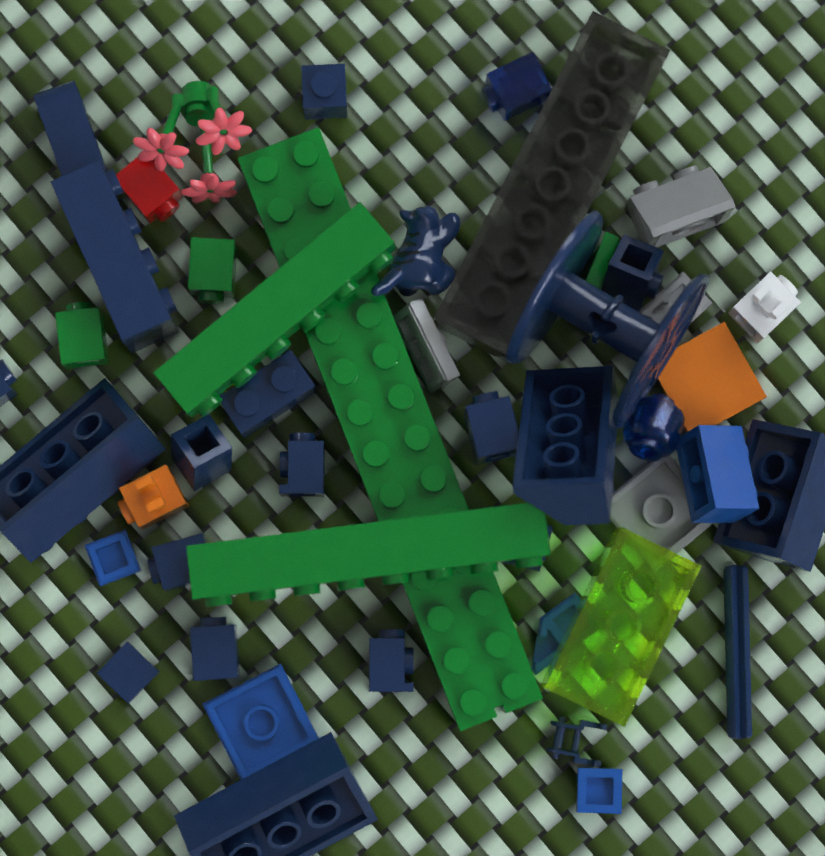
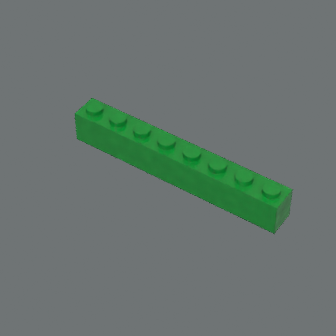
M530 503L186 546L192 599H205L206 607L232 604L231 595L249 593L250 602L276 599L275 590L293 588L294 596L320 593V584L337 582L338 591L365 588L364 579L376 577L382 578V585L409 582L408 573L426 571L427 580L454 576L453 568L471 566V574L498 571L497 562L515 560L516 569L542 566V557L551 556L546 513Z

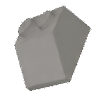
M697 165L691 166L673 174L675 180L659 186L657 180L633 189L634 196L629 198L626 206L640 241L658 248L722 224L727 220L736 206L733 198L712 167L699 171Z

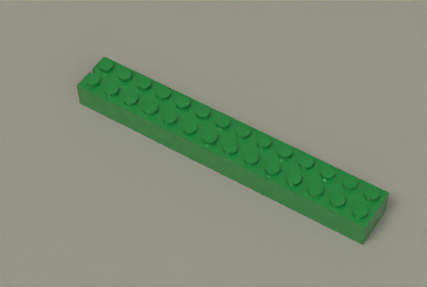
M319 127L237 158L279 268L351 209ZM369 271L357 281L360 288L351 297L342 303L335 299L322 310L326 316L316 326L307 332L304 331L377 521L469 510L385 294L376 297L371 293L372 288L379 282L377 274L373 275ZM471 566L453 568V577L427 580L426 571L408 573L409 582L402 583L459 731L498 717L494 708L499 706L502 707L504 713H508L543 699L494 572L471 574Z

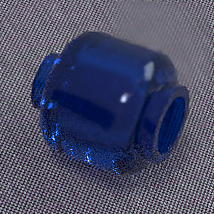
M654 394L642 397L635 406L634 413L624 425L622 437L634 456L646 461H658L675 452L684 428L685 417L681 409L668 396Z

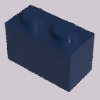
M289 350L258 370L255 376L240 388L234 386L220 395L223 399L221 405L245 439L314 394L316 388L292 350Z
M498 391L472 397L471 405L465 408L464 419L475 464L480 465L516 456L519 433L510 396L499 398Z

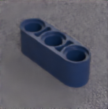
M75 80L33 94L61 176L97 160L100 161L106 172L107 168Z

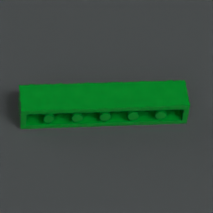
M359 202L153 373L192 418L198 413L202 417L206 416L222 403L223 399L219 395L231 385L240 388L253 378L257 373L254 366L266 356L273 360L281 355L292 344L288 338L301 327L307 332L316 326L326 316L322 310L335 299L342 303L351 297L360 288L357 281L371 271L373 275H376L394 260L391 253L396 250L395 242L365 206Z

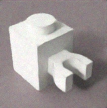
M770 271L728 314L758 344L801 302L796 298L798 291L795 286L783 275L776 277Z

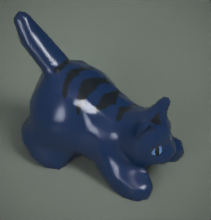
M431 206L419 207L412 211L401 210L399 212L400 217L407 227L406 236L402 245L393 256L394 260L389 265L388 273L372 288L371 293L378 297L389 293L396 287L403 296H411L419 289L426 290L432 295H438L447 290L455 278L454 268L448 266L443 261L442 255L444 249L457 236L460 228V218L456 213H448L440 219L436 209Z

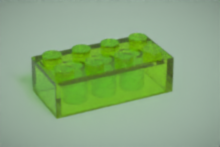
M623 527L615 528L540 686L625 727L701 569V565Z

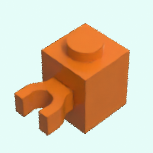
M167 464L119 488L124 498L117 501L125 520L128 524L136 522L137 526L142 530L189 507Z

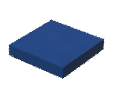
M281 663L202 704L240 780L319 739Z

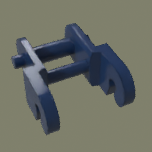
M559 717L558 722L550 721L551 725L556 726L553 747L546 748L547 752L553 753L552 758L559 759V754L573 756L572 762L601 767L602 761L580 758L578 747L581 731H583L584 727L607 730V724L579 720V725L565 723L564 717ZM565 728L575 729L571 751L562 750Z

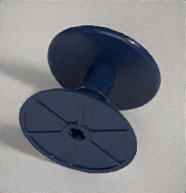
M595 210L589 213L569 235L537 284L512 334L507 348L506 361L510 364H518L526 359L545 337L558 316L591 335L593 345L603 342L637 362L623 388L613 413L614 425L617 428H621L644 401L681 342L704 297L710 276L706 274L696 276L682 291L660 324L625 305L622 295H617L614 298L581 278L595 251L602 232L603 218L601 213Z

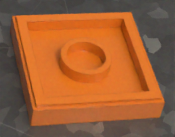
M725 322L677 347L657 380L686 433L698 425H718L767 397Z

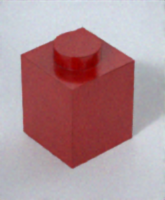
M137 157L116 174L124 194L149 224L153 223L157 218L160 222H163L179 209L180 204L178 201L183 198L181 191L164 170L158 171L156 169L154 159L145 162L140 161Z

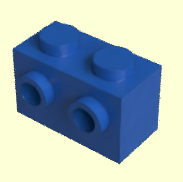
M698 425L675 440L691 523H735L759 509L757 489L753 481L748 458L749 451L745 444L742 426Z

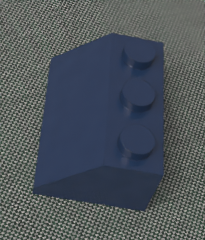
M752 419L745 444L749 451L748 458L754 485L757 489L759 509L735 523H719L713 542L779 565L811 572L825 529V434Z

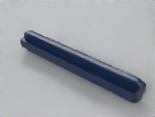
M729 565L723 570L727 735L732 739H748L752 736L748 568L744 565Z

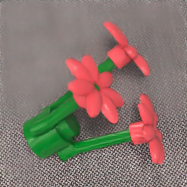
M204 81L189 82L182 87L181 94L175 93L172 95V108L162 134H158L153 128H148L146 131L147 139L134 137L133 143L143 150L138 154V159L147 162L155 158V167L158 171H163L167 163L174 168L182 169L184 163L179 157L186 156L189 153V149L180 145H173L176 140V134L173 131L181 112L188 124L200 127V136L196 139V143L202 148L204 174L200 176V180H190L191 187L182 189L181 194L192 197V202L195 204L203 202L207 198L212 203L218 204L221 197L229 198L237 194V191L232 189L235 187L236 181L229 180L219 183V177L213 173L212 153L213 155H219L225 143L233 150H240L241 144L237 137L249 135L252 132V128L246 125H239L244 118L243 111H237L227 118L225 111L220 107L217 87Z

